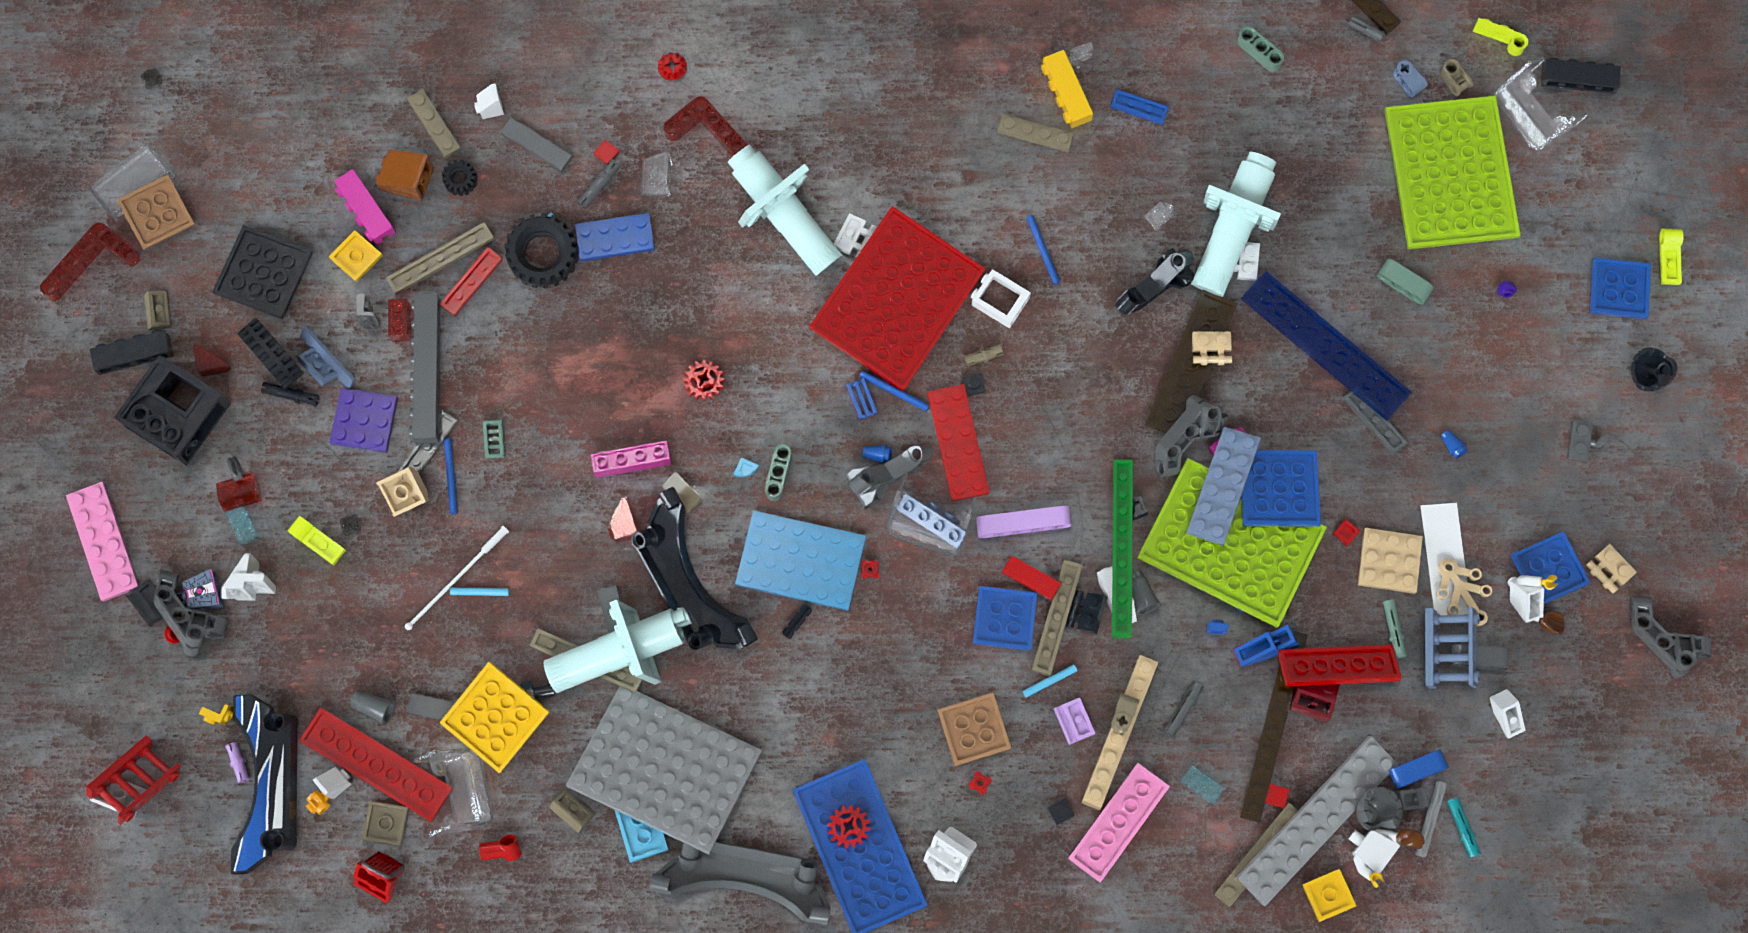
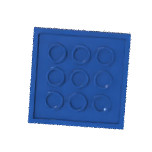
M1257 450L1241 496L1242 526L1319 527L1321 525L1317 450Z

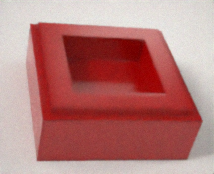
M604 140L593 154L608 165L611 159H615L620 151L607 140Z
M1345 519L1333 532V535L1348 546L1359 534L1360 530Z
M1270 784L1265 804L1284 809L1289 789Z

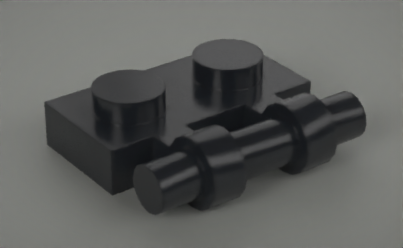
M1076 590L1075 597L1072 600V607L1067 617L1066 628L1073 629L1074 624L1078 623L1077 629L1079 631L1097 634L1108 597L1088 592L1086 599H1082L1084 592ZM1082 606L1081 616H1078L1079 607Z

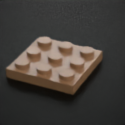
M168 174L117 199L143 250L195 225Z
M994 693L937 710L955 767L1011 750Z

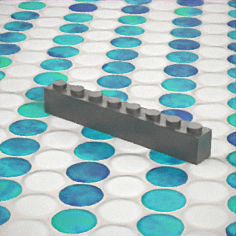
M438 293L415 294V300H412L411 303L412 312H414V318L411 319V327L414 329V336H411V346L414 347V354H411V365H414V369L410 373V380L413 383V390H410V400L413 401V408H410V419H413V426H410L409 433L410 438H413L416 444L439 443L441 299Z

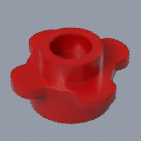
M863 560L860 564L862 567L861 577L863 579L868 577L879 578V561Z
M976 771L973 780L969 782V788L979 791V794L983 795L986 793V788L991 784L992 779L989 776L985 777L980 771Z

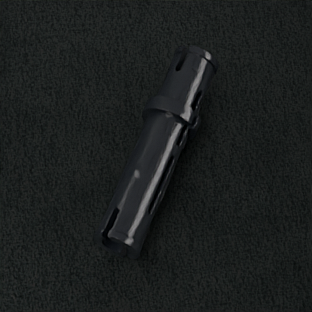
M267 382L262 384L263 387L269 388V390L261 388L262 394L273 395L293 400L297 404L305 403L315 407L319 403L311 400H319L320 396L318 394L307 393L303 389H284L282 386Z

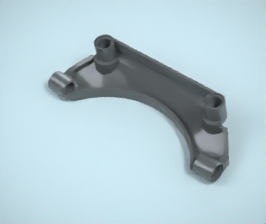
M716 841L710 854H706L683 843L680 858L674 857L656 874L653 873L649 889L652 892L673 896L710 888L743 890L765 896L782 904L802 921L826 926L828 925L831 910L821 886L815 885L818 863L814 859Z

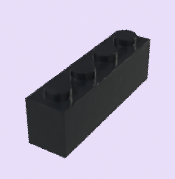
M1549 58L1542 65L1541 87L1615 94L1620 87L1621 66H1615L1612 63L1596 64L1593 61L1578 62L1574 59L1565 61L1558 58Z
M154 330L151 334L147 335L137 334L127 340L117 339L114 343L98 344L95 348L90 349L93 369L98 375L154 362L158 355L165 359L174 357L170 336L165 330Z

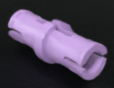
M238 742L230 743L231 746L229 744L225 747L231 760L229 764L234 769L237 782L243 783L245 780H250L244 764L246 760L242 758Z

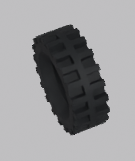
M541 213V216L535 217V214H531V218L527 220L524 218L520 219L521 223L518 226L514 224L512 233H508V241L504 247L506 250V260L515 277L519 278L525 285L528 283L533 288L543 286L544 289H547L548 285L552 284L558 286V282L561 280L566 281L568 279L567 275L574 272V265L578 263L577 254L579 253L571 228L563 220H558L554 215L548 217L546 213ZM548 236L558 243L560 248L559 257L553 265L547 268H536L528 263L525 257V249L533 238Z
M257 318L237 332L238 336L284 389L304 374Z

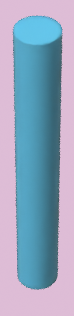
M451 587L450 595L509 596V588Z
M1073 664L1023 690L1022 693L1027 698L1077 672V668Z

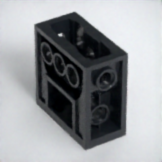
M158 355L114 418L128 430L187 466L231 403L212 387L161 355ZM180 381L199 392L188 410L168 399Z

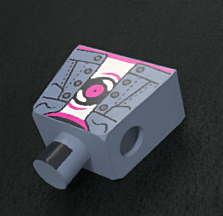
M212 569L183 582L184 592L176 594L182 604L187 603L189 609L202 611L224 608L217 574Z

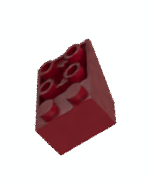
M1340 684L1296 686L1289 711L1327 723L1331 720Z

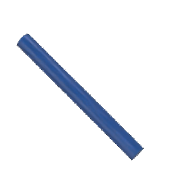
M1030 215L1026 219L1052 283L1057 285L1060 283V280L1033 215Z
M864 370L859 375V377L924 411H927L930 406Z
M444 439L450 514H457L451 439Z

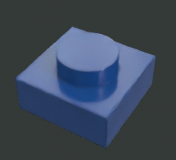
M1212 620L1206 626V633L1226 635L1228 624L1223 623V620Z

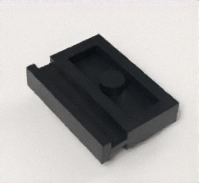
M150 579L126 596L149 627L163 618L154 605L156 586Z

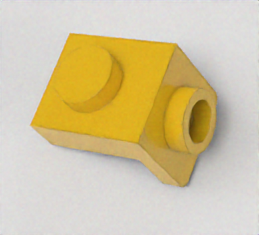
M225 704L220 714L202 707L199 714L204 716L203 721L214 725L217 722L225 726L226 722H229L233 716V707Z

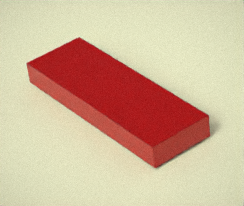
M1011 556L1002 571L1004 575L1051 601L1062 585L1061 582Z

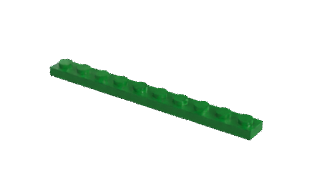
M1114 460L1112 638H1132L1133 460Z

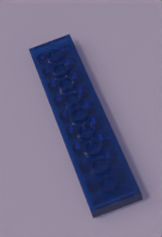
M1267 271L1241 297L1242 301L1386 421L1412 393Z

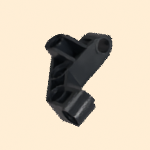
M1174 248L1167 250L1157 260L1155 271L1135 287L1126 290L1117 299L1115 306L1118 311L1129 315L1142 309L1170 287L1182 289L1190 285L1195 276L1194 272L1189 268L1194 260L1192 252L1187 249L1177 252Z

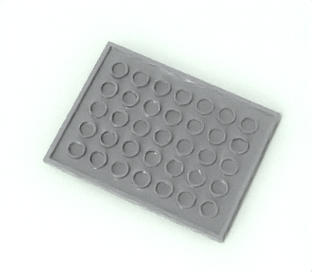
M620 686L566 783V787L706 854H710L762 750L638 691L635 693Z

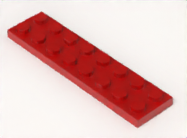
M321 707L299 740L430 822H433L453 790L446 783Z

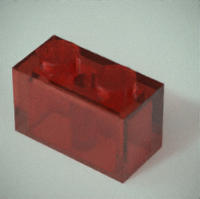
M407 298L388 299V336L392 342L411 341V304Z
M254 473L243 475L242 480L234 481L229 479L216 483L218 501L224 512L262 501L260 485Z

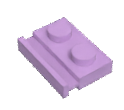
M1080 698L1053 709L1068 745L1095 735V731Z

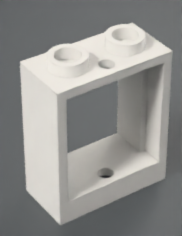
M992 269L990 274L986 273L982 278L980 289L976 288L971 296L972 306L1006 327L1011 328L1030 299L1031 292ZM992 280L1020 295L1007 315L981 300Z

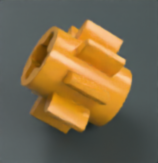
M318 790L314 791L306 799L309 802L306 807L313 814L317 812L321 815L331 806L328 803L331 798L325 796L323 792L320 793Z

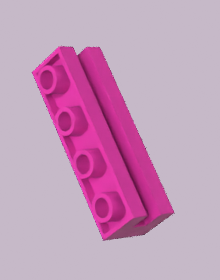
M353 169L334 181L337 186L335 191L340 198L344 196L347 201L344 204L349 212H355L357 216L354 219L360 227H365L367 231L364 233L370 242L374 240L376 245H379L383 242L382 238L386 235L391 237L396 234Z
M667 441L591 454L593 471L596 478L672 464Z

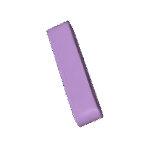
M1069 506L992 514L976 518L979 538L1062 529L1072 526Z

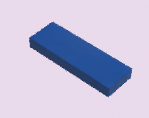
M1116 89L1110 108L1163 125L1169 106Z

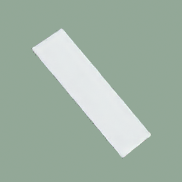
M1457 503L1421 505L1433 607L1437 614L1448 615L1447 608L1450 606L1454 584L1449 580L1447 587L1449 591L1448 598L1445 600L1437 598L1436 592L1439 590L1442 578L1438 571V565L1443 559L1450 558L1457 563L1458 567L1465 568ZM1447 564L1445 566L1446 570L1451 571L1450 565ZM1458 575L1461 581L1467 582V576ZM1440 591V596L1445 597L1446 593ZM1460 595L1458 604L1460 612L1458 615L1468 614V606ZM1451 607V613L1455 614L1456 609L1454 607Z

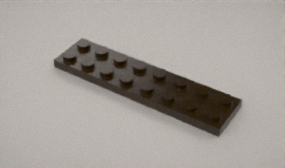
M1202 290L1147 418L1146 426L1166 434L1185 412L1188 398L1192 395L1199 396L1212 363H1207V365L1193 363V356H1200V352L1192 351V333L1226 332L1237 303ZM1207 352V356H1216L1217 352Z

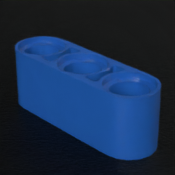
M1441 749L1393 768L1389 770V773L1396 788L1399 789L1445 770L1449 766Z

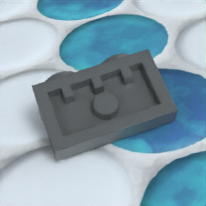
M357 293L356 317L360 325L366 329L380 327L378 317L373 312V306H370V300L367 299L365 293Z

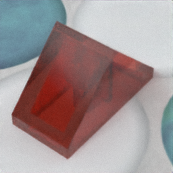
M196 344L193 346L197 371L202 377L228 372L231 369L226 362Z

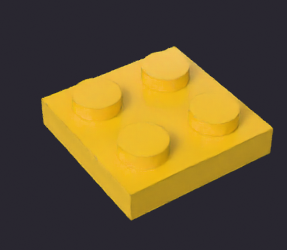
M355 230L329 256L330 260L355 282H358L383 257L382 253Z
M1340 869L1302 885L1319 922L1356 907Z

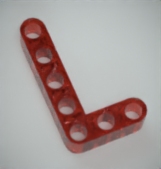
M702 96L693 99L669 118L663 126L666 138L669 141H677L701 122L732 157L748 145L715 107ZM700 105L705 106L703 110L697 109ZM684 117H691L689 121L682 120ZM712 118L717 119L715 123L708 122ZM670 128H676V129H677V130H676L675 132H673V133L668 132V130H669ZM725 131L729 133L727 136L720 135ZM734 145L741 146V148L738 150H735L732 147Z
M95 223L40 285V291L50 301L59 300L104 248L129 266L139 263L140 254L130 243L105 224ZM104 231L102 236H98L99 232ZM119 241L117 246L112 247L114 242ZM88 245H92L91 249L86 250ZM133 252L131 257L126 258L128 253ZM76 259H80L77 264L73 265ZM64 273H67V276L61 279V276ZM54 287V291L48 293L49 289Z

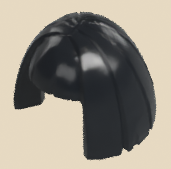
M1652 347L1643 348L1633 358L1631 375H1633L1634 383H1637L1636 386L1641 390L1648 392L1660 390L1670 384L1677 375L1678 366L1676 361L1659 349Z

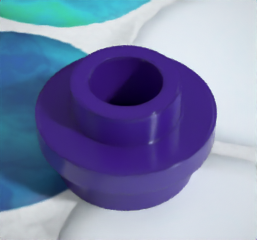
M1505 281L1499 284L1497 292L1498 295L1509 298L1517 292V288L1513 282Z

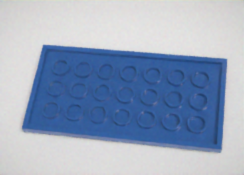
M865 759L792 790L852 933H867L928 906ZM850 805H852L854 811L859 807L860 814L866 813L864 820H870V823L866 825V827L870 828V831L865 832L868 839L862 838L863 844L860 845L857 842L855 849L852 847V844L849 845L848 849H845V844L843 843L838 847V840L831 841L834 835H828V831L832 830V828L828 827L827 823L833 822L830 819V815L836 816L835 810L837 809L841 812L842 806L849 810ZM846 814L841 816L840 818L846 819L849 818L852 814ZM858 818L856 824L862 830V823ZM853 822L849 823L848 825L844 824L846 829L845 834L849 830H854V828L852 827ZM836 825V833L840 836L842 832L841 827ZM849 836L847 840L856 839L858 836Z

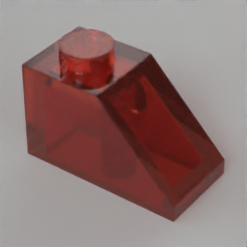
M626 497L621 498L609 521L611 527L607 528L610 538H615L616 543L632 539V535L637 532Z

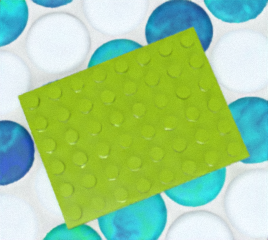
M1496 96L1385 108L1407 249L1514 239L1521 236Z
M1187 458L1137 558L1278 628L1327 527L1322 524L1319 527L1242 526L1240 499L1224 546L1187 535L1188 527L1209 468Z

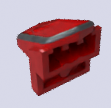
M377 851L367 859L357 863L353 875L355 878L354 885L388 904L392 899L397 880L403 874L405 867L393 857Z

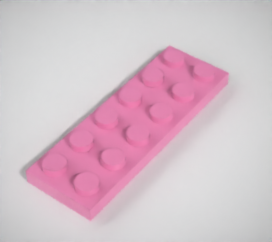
M100 482L66 495L101 601L110 600L139 587L105 483Z
M1137 763L1068 860L1101 883L1170 786Z

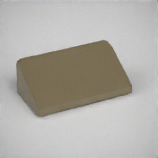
M148 290L144 295L148 330L170 327L167 291Z
M676 471L662 486L665 490L671 487L675 488L685 506L687 514L702 502L701 497Z
M566 789L550 805V809L578 833L595 815Z

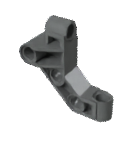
M1198 395L1190 396L1186 403L1185 412L1157 444L1155 463L1157 476L1162 478L1178 475L1181 470L1182 453L1193 440L1221 436L1223 428L1227 427L1228 415L1222 413L1220 407Z
M929 443L913 445L901 455L884 464L854 468L845 477L863 508L868 509L883 499L887 487L913 474L928 463L934 455V449Z
M160 569L154 595V605L183 645V652L187 656L199 654L204 637L213 640H223L228 621L211 613L185 608L174 592L176 591L180 575ZM164 595V596H166L167 598H166V599H162V598H160L159 596ZM174 617H180L183 620H176Z
M1632 596L1630 602L1632 631L1669 667L1670 674L1673 677H1684L1696 663V658L1708 659L1712 657L1711 638L1668 633L1653 618L1652 598ZM1638 621H1643L1646 627H1641ZM1658 641H1663L1666 647H1661Z

